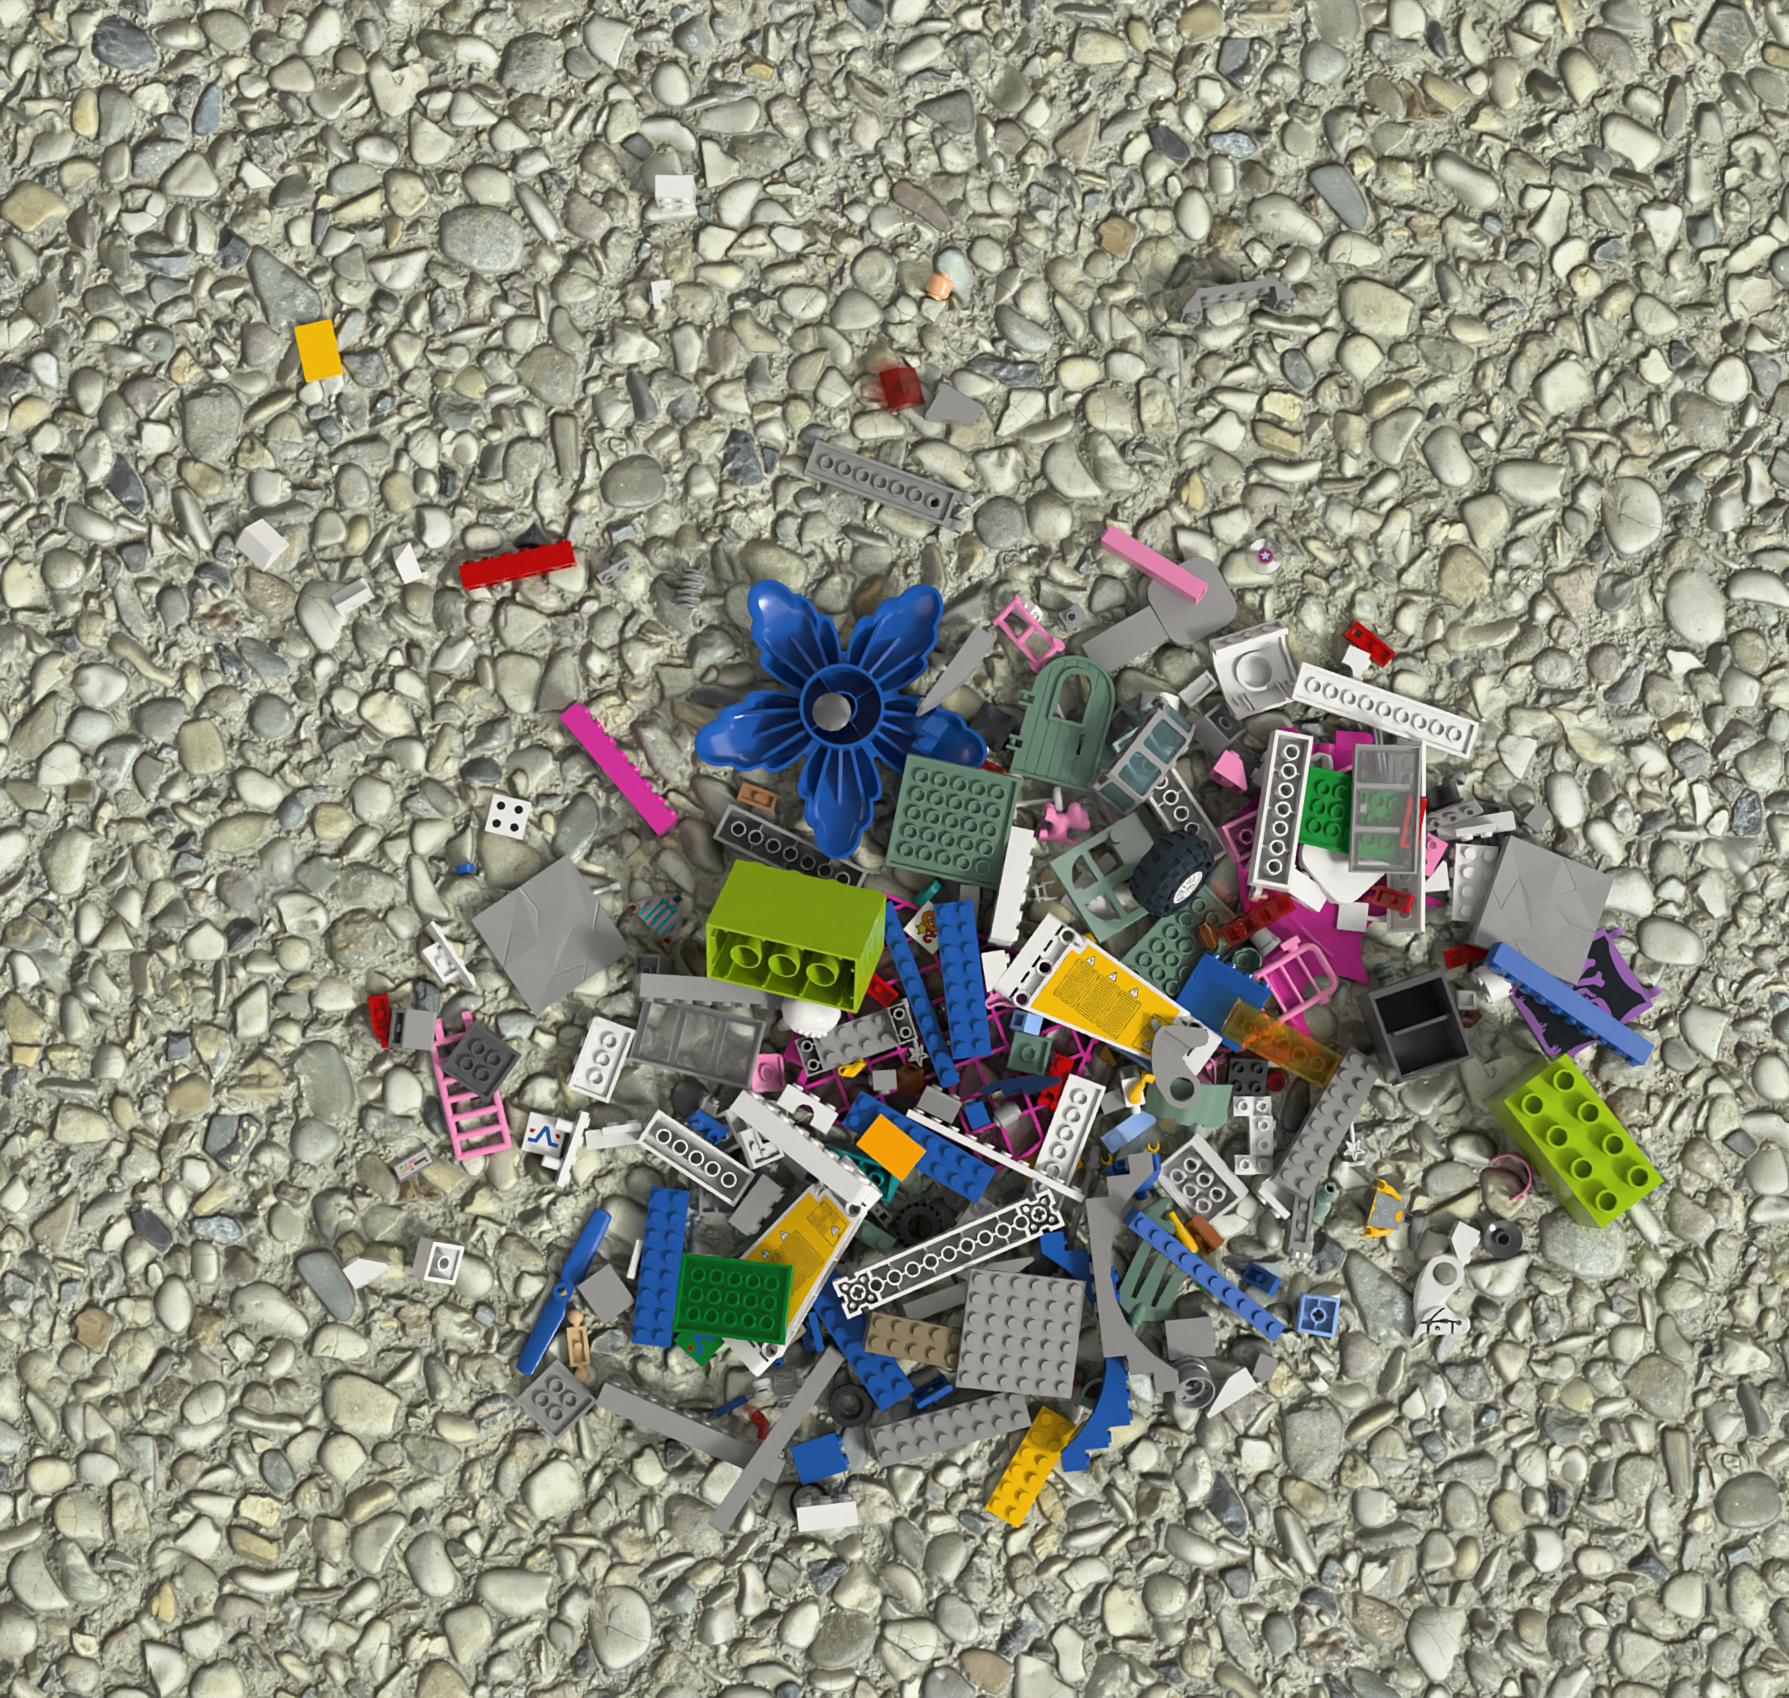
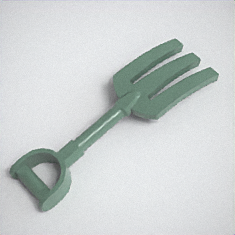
M1142 1239L1118 1289L1120 1291L1119 1304L1129 1313L1127 1323L1135 1334L1143 1320L1159 1321L1166 1318L1186 1275L1182 1269L1176 1266L1155 1307L1151 1306L1169 1262V1259L1159 1252L1136 1297H1132L1131 1295L1152 1248L1144 1239ZM1103 1375L1102 1377L1091 1378L1084 1383L1075 1400V1407L1078 1408L1081 1405L1093 1411L1097 1399L1086 1395L1085 1392L1094 1383L1102 1382Z

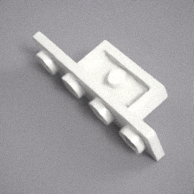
M1513 811L1470 817L1438 828V838L1442 841L1456 839L1468 841L1472 840L1475 836L1487 838L1493 836V833L1515 830Z
M431 921L427 925L426 930L435 943L422 950V956L441 984L458 975L468 991L471 990L476 984L473 974L467 971L462 958L456 955L452 943L446 940L441 927L435 924L434 921Z
M637 1119L628 1120L626 1125H618V1122L607 1123V1127L586 1131L587 1150L639 1144L637 1141L649 1123H638Z

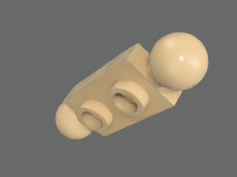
M572 1309L568 1313V1320L572 1323L573 1327H567L570 1366H577V1370L574 1372L575 1379L578 1382L585 1383L590 1376L585 1365L591 1364L587 1325L580 1326L583 1320L582 1311Z

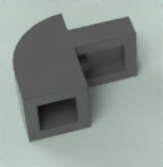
M1455 780L1426 789V811L1461 798Z

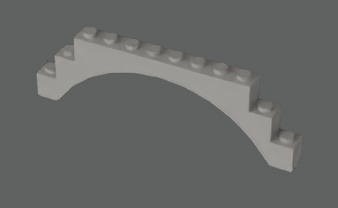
M1152 1152L1128 1154V1159H1125L1126 1171L1130 1170V1174L1107 1177V1181L1103 1182L1104 1191L1109 1196L1085 1199L1086 1203H1082L1083 1214L1088 1217V1223H1085L1086 1235H1090V1243H1087L1088 1255L1092 1254L1093 1262H1089L1090 1274H1094L1095 1282H1092V1292L1097 1295V1302H1094L1095 1314H1099L1100 1321L1096 1322L1097 1334H1101L1102 1341L1098 1342L1100 1354L1103 1353L1104 1358L1127 1355L1128 1359H1124L1125 1370L1129 1371L1130 1375L1154 1373V1376L1150 1377L1151 1388L1156 1389V1393L1180 1391L1178 1369L1154 1355L1137 1338L1122 1314L1112 1283L1111 1249L1116 1226L1124 1207L1133 1193L1154 1172Z

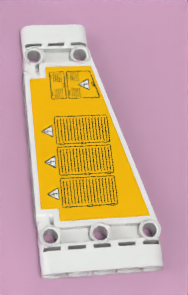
M1050 912L993 988L1017 1007L1150 1061L1155 1036L1152 1019H1156L1161 1026L1178 1025L1189 1027L1191 1023L1195 1022L1199 1028L1206 1029L1209 1035L1206 1045L1194 1047L1188 1056L1185 1054L1182 1057L1184 1063L1195 1076H1197L1223 1039L1191 1016V1013ZM1063 925L1064 927L1057 936L1054 935L1060 926ZM1064 931H1070L1073 934V939L1070 942L1063 940L1062 934ZM1052 940L1053 942H1052L1051 945L1048 947V949L1044 952V951H1043L1044 948H1045L1046 945L1049 943V941ZM1038 956H1041L1040 960L1037 962V964H1036L1035 967L1033 968V967H1032L1033 963H1034L1035 960L1038 958ZM1042 962H1047L1050 965L1048 973H1042L1039 970V965ZM1027 971L1030 972L1027 978L1024 980V982L1021 983L1020 981L1025 976ZM1016 987L1019 988L1013 997L1009 998ZM1020 993L1027 996V1002L1023 1005L1018 1004L1016 1001V997Z
M844 1155L839 1160L855 1168L854 1173L857 1172L867 1177L847 1155ZM819 1180L818 1183L812 1184L739 1258L742 1260L795 1266L785 1345L774 1344L776 1352L772 1354L770 1348L773 1344L722 1338L756 1376L759 1377L777 1358L782 1357L866 1216L867 1211L883 1195L871 1180L869 1184L873 1188L860 1204L859 1212L856 1215L853 1213V1208L856 1205L848 1203L822 1181Z

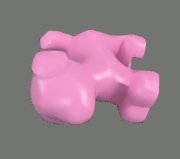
M1045 802L1042 815H1045L1044 820L1051 822V828L1047 829L1045 825L1038 824L1035 836L1036 840L1040 842L1053 841L1057 844L1065 843L1069 846H1075L1078 844L1079 838H1069L1068 829L1088 830L1090 828L1088 811L1082 808L1080 803L1073 802L1069 805L1066 813L1056 812L1052 803Z

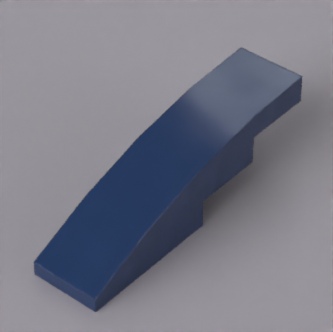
M1053 1076L1016 1077L982 1086L980 1090L984 1096L1002 1090L1004 1096L1023 1091V1094L1027 1097L1063 1082L1060 1077Z

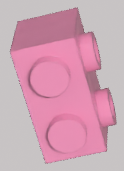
M1426 833L1425 839L1426 879L1431 876L1448 846L1446 842L1430 833Z

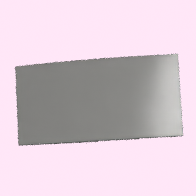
M1151 605L1082 644V647L1089 659L1100 664L1109 674L1169 639V636Z

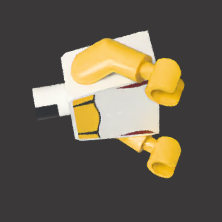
M1138 1063L1118 1068L1126 1107H1130L1132 1114H1138L1143 1111L1142 1105L1145 1104L1143 1089L1146 1087L1145 1082L1152 1084L1155 1079L1153 1072L1144 1070L1140 1077L1141 1065Z

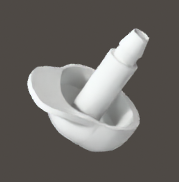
M784 996L782 1001L783 1017L778 1022L777 1027L780 1031L792 1029L799 1034L811 1038L825 1037L827 1032L833 1029L839 1021L841 1010Z

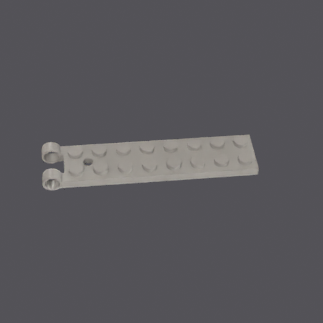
M816 439L803 476L945 527L959 534L962 533L965 524L949 518L954 503L957 502L965 507H971L974 501V497L969 494ZM932 500H936L938 505L933 507L930 503Z

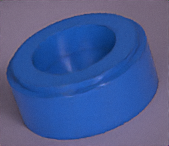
M474 863L455 866L456 873L475 870Z

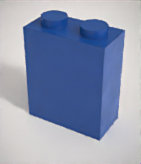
M835 1430L790 1446L802 1486L847 1470V1465L850 1463L847 1454L842 1453L840 1447L843 1446L840 1434L836 1435Z

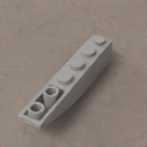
M976 626L973 632L969 630L964 637L966 642L958 645L954 652L956 656L948 659L945 664L946 670H941L935 678L937 680L936 684L931 683L926 691L928 694L926 698L921 697L916 707H918L915 715L918 717L923 715L958 690L973 674L996 638L979 626Z

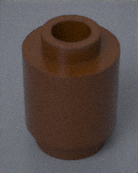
M1209 921L1194 927L1196 930L1195 935L1202 949L1206 948L1209 951L1218 946L1217 943L1220 940Z

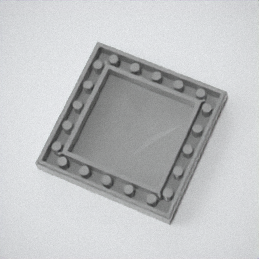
M1512 835L1505 836L1468 944L1489 952L1493 943L1503 941L1561 982L1571 986L1578 985L1614 877Z
M565 855L471 919L536 1016L633 951L569 855Z

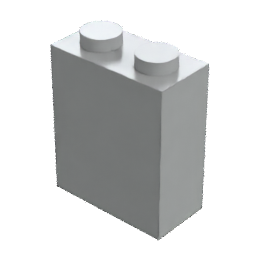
M611 1262L577 1286L604 1325L607 1322L610 1325L619 1319L618 1314L623 1311L628 1313L635 1308V1296Z
M1203 1315L1163 1319V1324H1160L1161 1336H1165V1344H1162L1163 1355L1167 1356L1168 1360H1177L1188 1356H1216L1212 1316Z

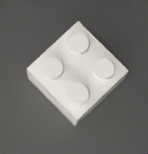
M655 175V199L658 209L666 212L672 211V209H680L683 212L695 209L696 186L694 176Z

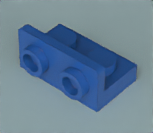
M815 1310L808 1311L802 1321L808 1329L802 1335L805 1351H822L825 1349L817 1312Z

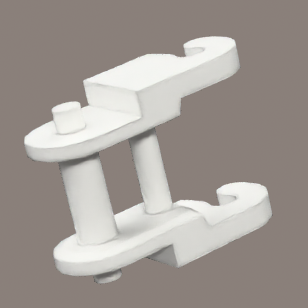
M1055 880L1042 882L1040 886L1034 884V887H1031V889L1035 890L1036 898L1033 900L1040 902L1043 899L1045 902L1059 899L1058 896L1048 898L1046 894V885L1056 883ZM1038 888H1043L1044 897H1040Z

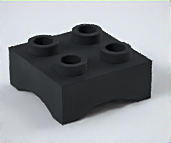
M985 700L969 728L976 731L983 738L986 746L998 754L1018 719L1001 711Z
M1227 1054L1225 1084L1230 1083L1233 1085L1231 1096L1265 1097L1269 1062L1265 1055L1242 1056Z

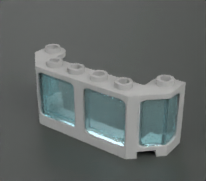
M1156 696L1150 703L1153 707L1148 710L1149 714L1105 771L1099 773L1100 775L1096 780L1092 778L1086 785L1120 815L1130 814L1136 807L1153 795V789L1164 781V775L1168 770L1174 768L1177 764V758L1188 750V744L1192 740L1196 725L1190 723L1170 706L1163 696Z

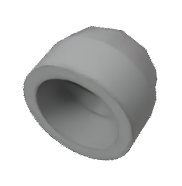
M1458 769L1453 772L1450 781L1455 780L1457 785L1463 786L1466 783L1467 774L1463 770Z

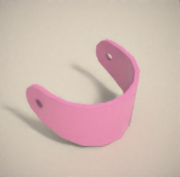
M1505 1152L1488 1160L1491 1163L1499 1158L1515 1157L1527 1167L1529 1182L1519 1193L1510 1197V1201L1527 1192L1532 1182L1533 1170L1531 1163L1525 1156L1517 1152Z

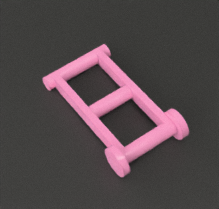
M1015 595L994 617L992 623L996 626L999 625L1031 660L1029 662L1030 668L1039 674L1043 669L1042 665L1057 650L1062 651L1065 645L1059 638H1052L1020 603L1021 598ZM1015 607L1030 623L1019 636L1003 620ZM1034 630L1050 645L1039 659L1024 643Z

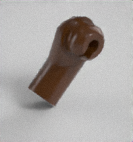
M1477 1010L1469 1017L1459 1014L1464 1028H1471L1483 1018Z

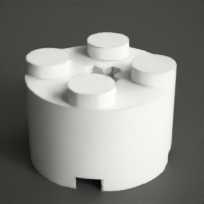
M1485 964L1473 969V972L1469 973L1472 982L1476 983L1479 988L1477 994L1482 1001L1485 1000L1487 1003L1493 1004L1512 994L1509 991L1512 989L1511 984L1506 982L1499 973L1496 974L1490 971Z

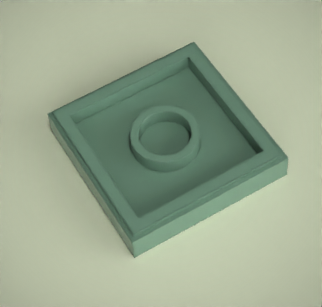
M1014 1031L1006 1069L1044 1076L1053 1039Z

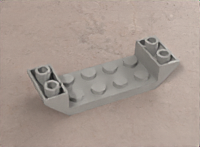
M1274 278L1200 288L1183 309L1179 324H1195L1200 318L1202 308H1209L1212 304L1224 306L1233 301L1245 303L1249 299L1254 298L1265 300L1269 296L1272 311L1286 312L1292 307L1296 294Z
M903 1002L835 1026L827 1032L825 1037L811 1038L805 1036L795 1040L806 1075L810 1077L854 1062L859 1058L862 1059L916 1040L918 1037L907 1005Z

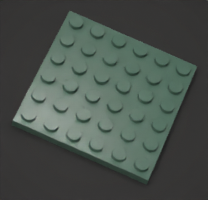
M908 753L885 865L998 890L1022 778Z

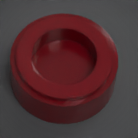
M1271 1073L1267 1076L1266 1087L1268 1090L1279 1092L1284 1088L1285 1078L1283 1075Z

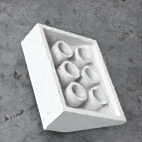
M1198 1132L1161 1163V1172L1157 1180L1190 1218L1197 1213H1201L1210 1225L1240 1202L1249 1192L1248 1188L1234 1175L1233 1171Z

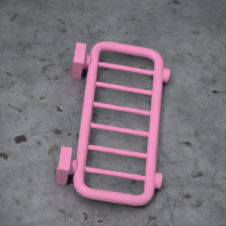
M1295 934L1279 943L1283 951L1288 950L1287 954L1251 974L1254 976V981L1263 977L1265 982L1271 986L1270 990L1273 992L1276 1001L1284 1013L1270 1021L1262 1007L1260 1011L1267 1023L1256 1030L1250 1027V1033L1245 1035L1240 1044L1239 1051L1235 1052L1236 1054L1246 1049L1245 1044L1312 1005L1319 1003L1321 1006L1330 1001L1328 996L1336 991L1338 980L1317 945L1305 943L1298 946L1297 944L1301 941ZM1306 951H1312L1330 980L1328 988L1323 991L1319 990L1299 956ZM1295 957L1317 992L1316 995L1306 1001H1303L1283 967V964ZM1280 967L1300 1001L1299 1005L1288 1011L1266 974ZM1219 1044L1215 1051L1220 1054H1228L1234 1050L1227 1046L1222 1047Z

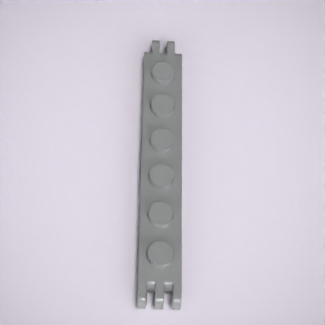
M1316 1186L1308 1200L1302 1201L1294 1196L1288 1243L1291 1259H1295L1296 1252H1299V1260L1303 1261L1304 1253H1308Z

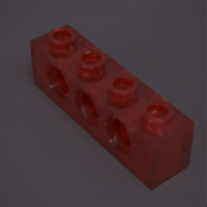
M1281 891L1219 927L1216 931L1226 947H1232L1294 911L1296 907L1289 894Z

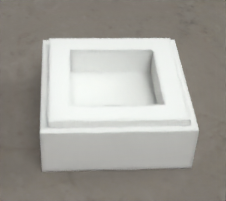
M1457 990V1010H1476L1477 990Z

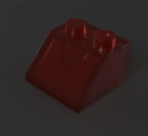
M915 367L893 368L879 372V382L889 414L925 404Z

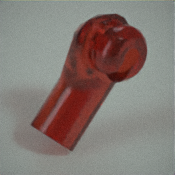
M757 1411L751 1415V1420L759 1428L756 1438L765 1440L770 1423L762 1412Z

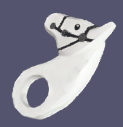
M1447 1253L1434 1255L1420 1272L1413 1297L1416 1327L1412 1339L1417 1340L1422 1333L1432 1335L1464 1334L1470 1329V1319L1467 1316L1452 1312L1444 1304L1447 1298L1463 1283L1465 1270L1462 1262L1456 1256ZM1441 1262L1452 1264L1457 1271L1456 1279L1448 1284L1438 1282L1433 1275L1434 1267Z

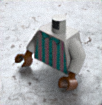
M676 892L669 900L662 895L658 896L655 894L643 897L635 903H629L625 910L628 908L632 909L633 912L629 915L630 917L637 913L662 937L659 945L662 942H666L668 944L666 950L670 948L672 942L681 932L682 914L676 908L684 900Z

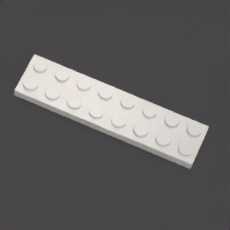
M1069 1073L1034 1165V1171L1036 1168L1047 1172L1046 1177L1053 1180L1055 1176L1065 1181L1064 1186L1069 1187L1106 1086ZM1029 1178L1023 1197L1031 1200L1035 1198L1033 1193L1048 1186ZM1048 1187L1056 1202L1052 1205L1053 1210L1058 1209L1060 1211L1065 1194Z

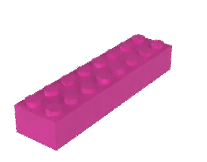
M576 702L559 717L661 838L678 824L676 821L678 816L670 806L666 809L663 805L666 802L658 792L654 794L651 791L653 786L645 777L643 779L640 778L641 772L632 762L629 765L627 762L629 758L621 748L617 750L614 747L617 744L608 733L606 735L603 734L605 729L596 718L594 720L590 718L592 714L584 704L580 706Z

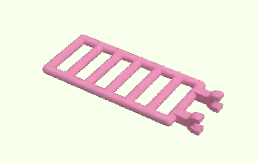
M471 1011L462 1012L466 1031L473 1024ZM438 1018L436 1019L435 1026L436 1039L433 1043V1051H430L455 1159L461 1161L511 1148V1138L499 1089L493 1096L494 1105L457 1114L452 1113L450 1103L478 1097V1095L472 1091H466L448 1096L446 1084L458 1081L451 1076L444 1077L441 1067L449 1056L439 1058L437 1047L461 1041L466 1032L445 1037L442 1020ZM494 1112L497 1113L498 1124L457 1133L455 1122ZM501 1131L503 1142L465 1152L461 1151L459 1141Z

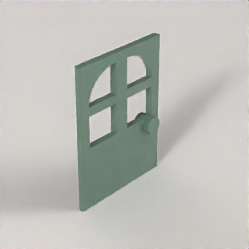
M1145 805L1048 863L1098 944L1149 913L1141 906L1132 913L1127 914L1112 890L1116 885L1131 878L1141 858L1155 843L1164 837ZM1104 841L1107 845L1111 846L1123 865L1105 877L1088 852ZM1080 856L1096 882L1077 893L1072 882V867ZM1104 894L1120 920L1105 921L1099 919L1086 908L1085 904Z

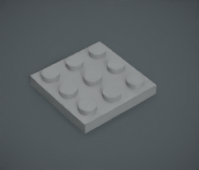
M557 1358L515 1401L557 1442L597 1402L598 1398L583 1383L578 1382L574 1374Z

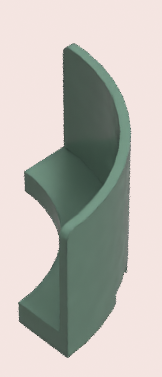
M1177 1078L1171 1083L1170 1093L1174 1099L1184 1101L1192 1096L1194 1086L1189 1080ZM1154 1079L1152 1084H1148L1143 1111L1160 1119H1164V1117L1175 1119L1176 1124L1191 1126V1123L1202 1124L1203 1128L1223 1127L1233 1085L1230 1083H1200L1202 1092L1199 1100L1191 1107L1179 1109L1171 1106L1166 1101Z

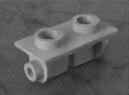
M626 551L612 557V565L606 561L596 567L594 573L602 585L611 582L614 578L635 566Z
M710 1093L700 1099L698 1107L705 1114L715 1117L720 1106V1100L716 1097L712 1098L713 1093Z

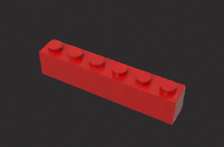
M561 539L556 541V544L548 545V543H544L531 550L530 548H522L518 553L511 554V552H505L496 558L487 556L478 562L473 560L463 562V565L459 566L463 588L467 592L575 567L577 562L572 542L567 541V539Z

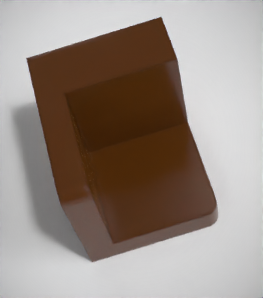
M910 1062L896 1071L897 1090L910 1097L924 1088L923 1069Z

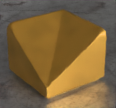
M1104 1044L1097 1057L1114 1067L1119 1060L1120 1054Z

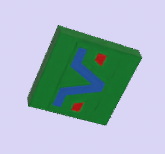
M680 1333L673 1340L701 1367L725 1343L721 1337Z

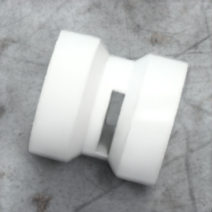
M770 1376L752 1381V1386L756 1390V1401L775 1396L774 1390L771 1389L770 1384L772 1382Z

